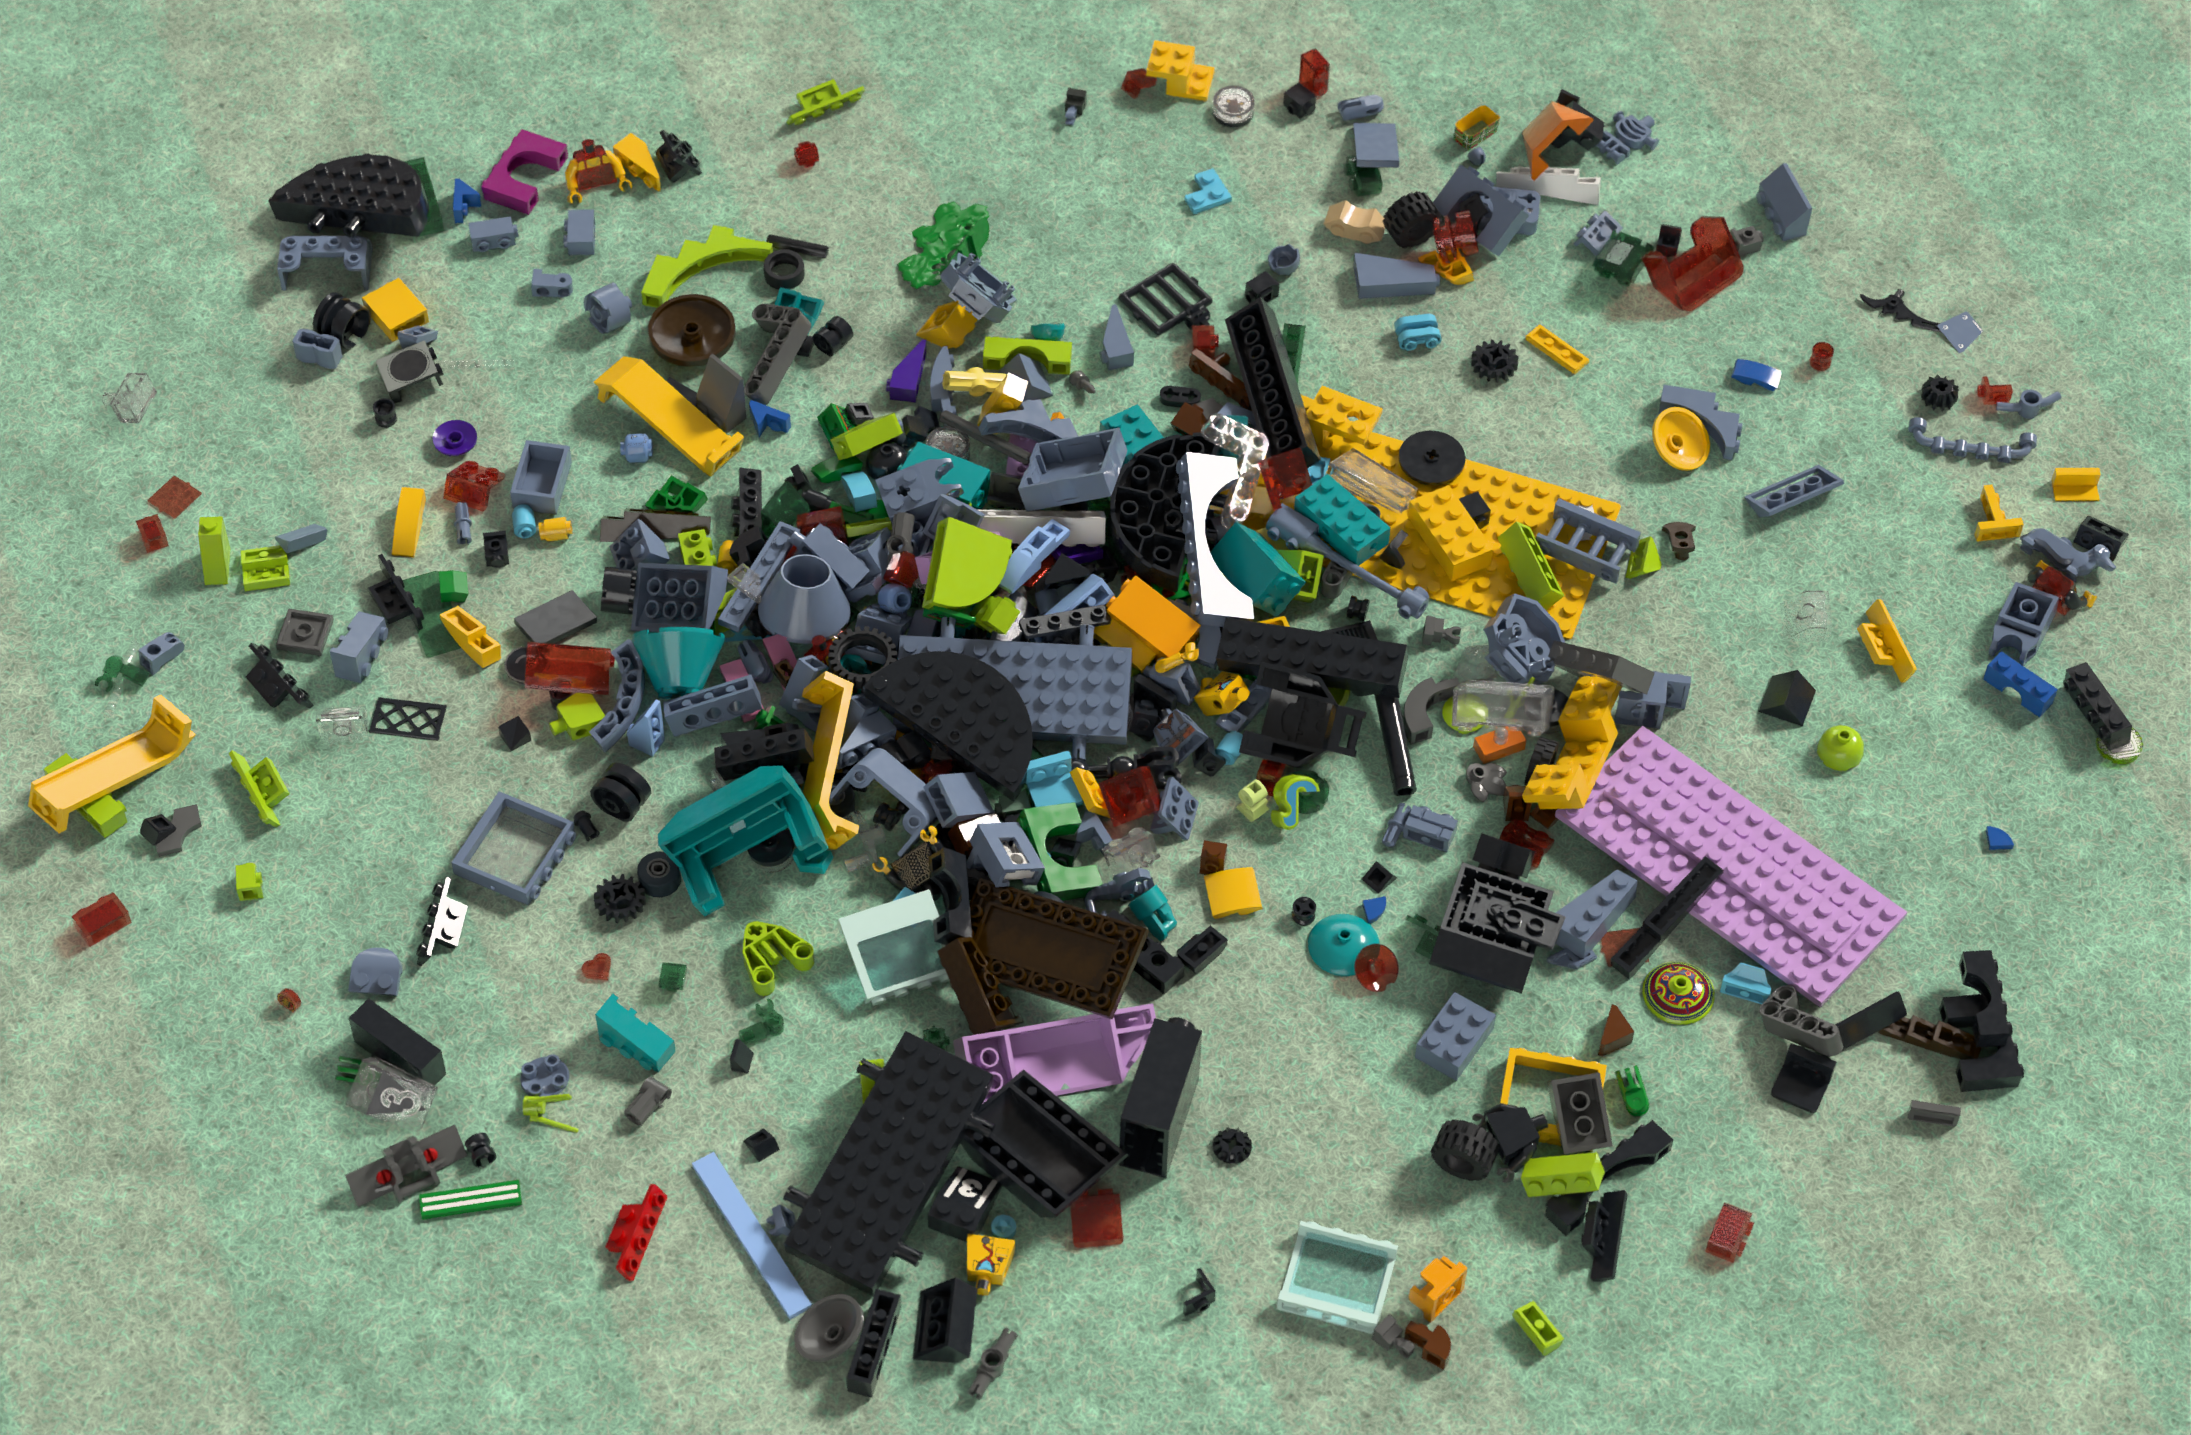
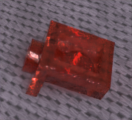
M1144 68L1127 71L1121 89L1133 99H1136L1141 89L1155 86L1157 78L1146 76Z

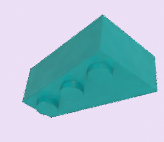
M612 993L595 1014L599 1040L606 1047L613 1046L617 1048L625 1058L636 1059L644 1069L648 1071L653 1069L659 1073L676 1052L674 1040L650 1021L646 1025L635 1016L637 1011L632 1007L629 1010L625 1009L617 1002L619 997Z

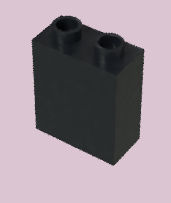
M1173 1017L1168 1019V1021L1154 1018L1120 1119L1119 1147L1127 1153V1157L1119 1163V1166L1167 1178L1199 1081L1202 1030L1196 1029L1186 1019Z

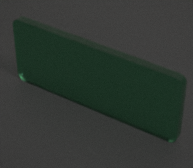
M439 571L404 579V590L406 592L410 591L414 599L415 608L419 607L424 615V620H422L423 629L418 630L416 627L425 655L433 657L461 649L440 620V614L453 607L451 602H441Z

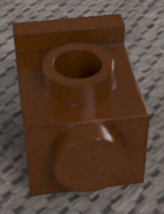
M1204 840L1199 874L1209 875L1224 871L1227 844Z

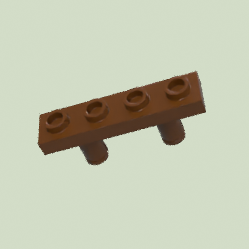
M1198 349L1191 352L1188 367L1193 373L1199 374L1210 385L1217 387L1225 396L1231 397L1240 406H1243L1244 409L1252 411L1244 382L1224 369L1225 366L1230 364L1229 361H1231L1230 356L1226 352H1222L1213 359H1210Z

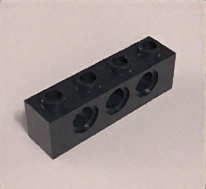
M804 728L714 748L715 768L724 781L740 778L760 766H783L787 768L814 762L813 741Z
M1114 909L1106 915L1130 923V920L1124 914H1119ZM1147 936L1142 948L1144 952H1140L1133 970L1165 995L1184 977V965L1178 957L1169 954L1162 944L1154 942Z
M879 1289L875 1290L846 1378L847 1392L870 1398L873 1397L901 1311L900 1294Z

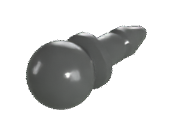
M1076 370L1070 374L1069 382L1076 386L1077 389L1083 388L1088 393H1096L1094 386L1090 384L1089 378L1082 371Z

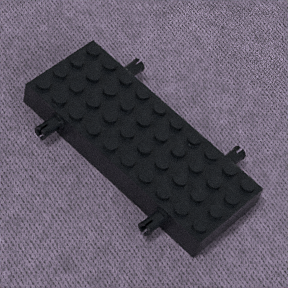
M907 1031L904 1032L883 1068L867 1061L865 1058L861 1060L862 1065H858L856 1072L874 1080L875 1085L813 1193L808 1195L790 1185L788 1187L789 1192L786 1191L783 1198L785 1201H789L802 1208L800 1216L784 1242L786 1252L874 1296L875 1290L881 1286L897 1257L914 1265V1267H917L919 1265L918 1261L922 1260L923 1252L904 1243L966 1132L971 1129L989 1139L991 1136L990 1132L993 1133L995 1128L994 1123L976 1116L994 1084L993 1074Z

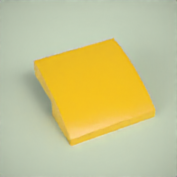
M1253 867L1229 869L1204 876L1214 919L1223 918L1237 912L1239 915H1247L1263 909Z

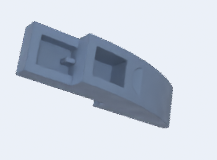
M943 346L932 369L930 381L931 408L934 412H944L947 410L956 415L955 406L950 404V402H953L952 392L955 391L946 390L942 385L945 371H952V367H955L953 354L949 355L947 346Z

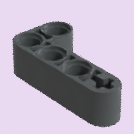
M1783 985L1777 988L1760 1006V1015L1765 1030L1769 1033L1826 1056H1835L1842 1052L1843 1043L1838 1027L1833 1023L1800 1011L1801 1007L1794 987Z

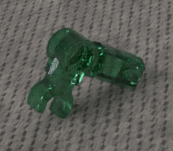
M112 655L106 660L102 670L104 674L96 679L95 686H98L100 681L105 680L108 683L106 692H109L113 687V677L117 678L120 672L122 677L143 687L150 673L131 663L125 664L123 658L119 655Z
M770 998L767 999L768 1008L763 1009L758 1003L755 1004L756 1012L760 1017H763L764 1023L759 1022L738 1031L739 1038L746 1046L767 1038V1035L778 1036L783 1033L784 1019L774 1010V1003Z

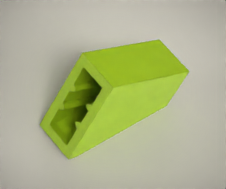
M895 413L865 421L831 439L838 459L842 460L901 435L903 431Z
M223 516L200 517L198 538L205 585L228 584L230 544Z

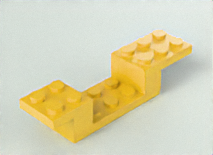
M1597 676L1578 678L1558 720L1566 743L1555 765H1536L1522 794L1525 803H1538L1540 809L1584 808L1618 735L1611 710L1622 686Z

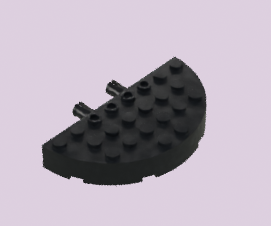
M368 153L340 158L327 163H319L314 168L298 175L277 189L268 200L277 220L308 224V229L314 234L320 233L324 226L343 228L344 234L350 238L351 236L354 238L359 230L419 237L427 223V212L430 210L429 201L417 172L410 165L387 155H371Z
M1198 432L1188 436L1180 437V434L1164 437L1137 451L1133 458L1127 464L1125 463L1120 470L1110 499L1109 524L1113 542L1121 557L1136 573L1164 589L1178 592L1188 560L1184 550L1186 540L1185 533L1182 531L1184 520L1183 513L1180 511L1182 501L1181 493L1178 491L1179 474L1176 472L1177 462L1186 452L1219 456L1222 435ZM1219 493L1212 498L1209 505L1226 509L1229 495ZM1205 528L1207 543H1216L1218 530Z

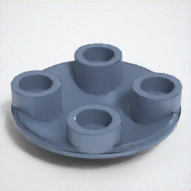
M554 1054L527 1062L521 1068L520 1083L524 1092L529 1096L558 1095L565 1089L569 1081L567 1066Z

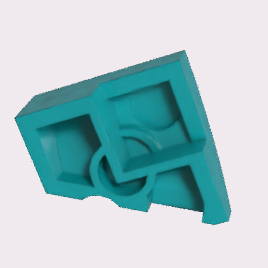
M780 287L774 305L798 308L810 321L812 329L822 311L824 301L802 295L798 291Z

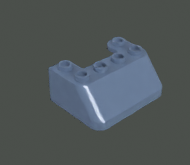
M289 236L284 238L280 243L277 267L281 289L286 290L288 272L295 271L300 267L301 257H344L345 268L352 272H361L364 290H369L373 252L371 240L362 236H355L354 238L352 236L351 238L348 236Z

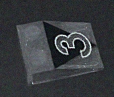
M378 1057L362 1059L345 1105L365 1115L419 1133L424 1125L438 1087Z

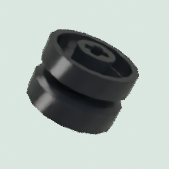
M617 762L610 763L602 774V778L598 779L590 790L592 800L604 813L623 822L632 821L640 810V806H643L652 794L651 787L641 774L633 768Z

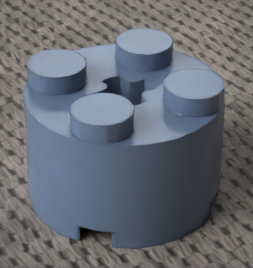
M616 283L607 284L584 297L585 312L589 310L591 317L588 319L600 333H609L631 321L630 308L632 307V302L628 296L622 294Z

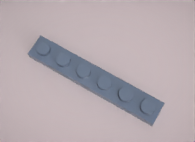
M781 521L778 523L718 618L719 625L738 633L740 632L793 547L788 538L794 530L800 532V529Z

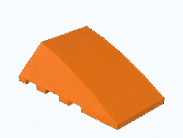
M1551 101L1522 131L1531 179L1535 181L1549 167L1541 153L1567 126L1580 135L1594 119Z

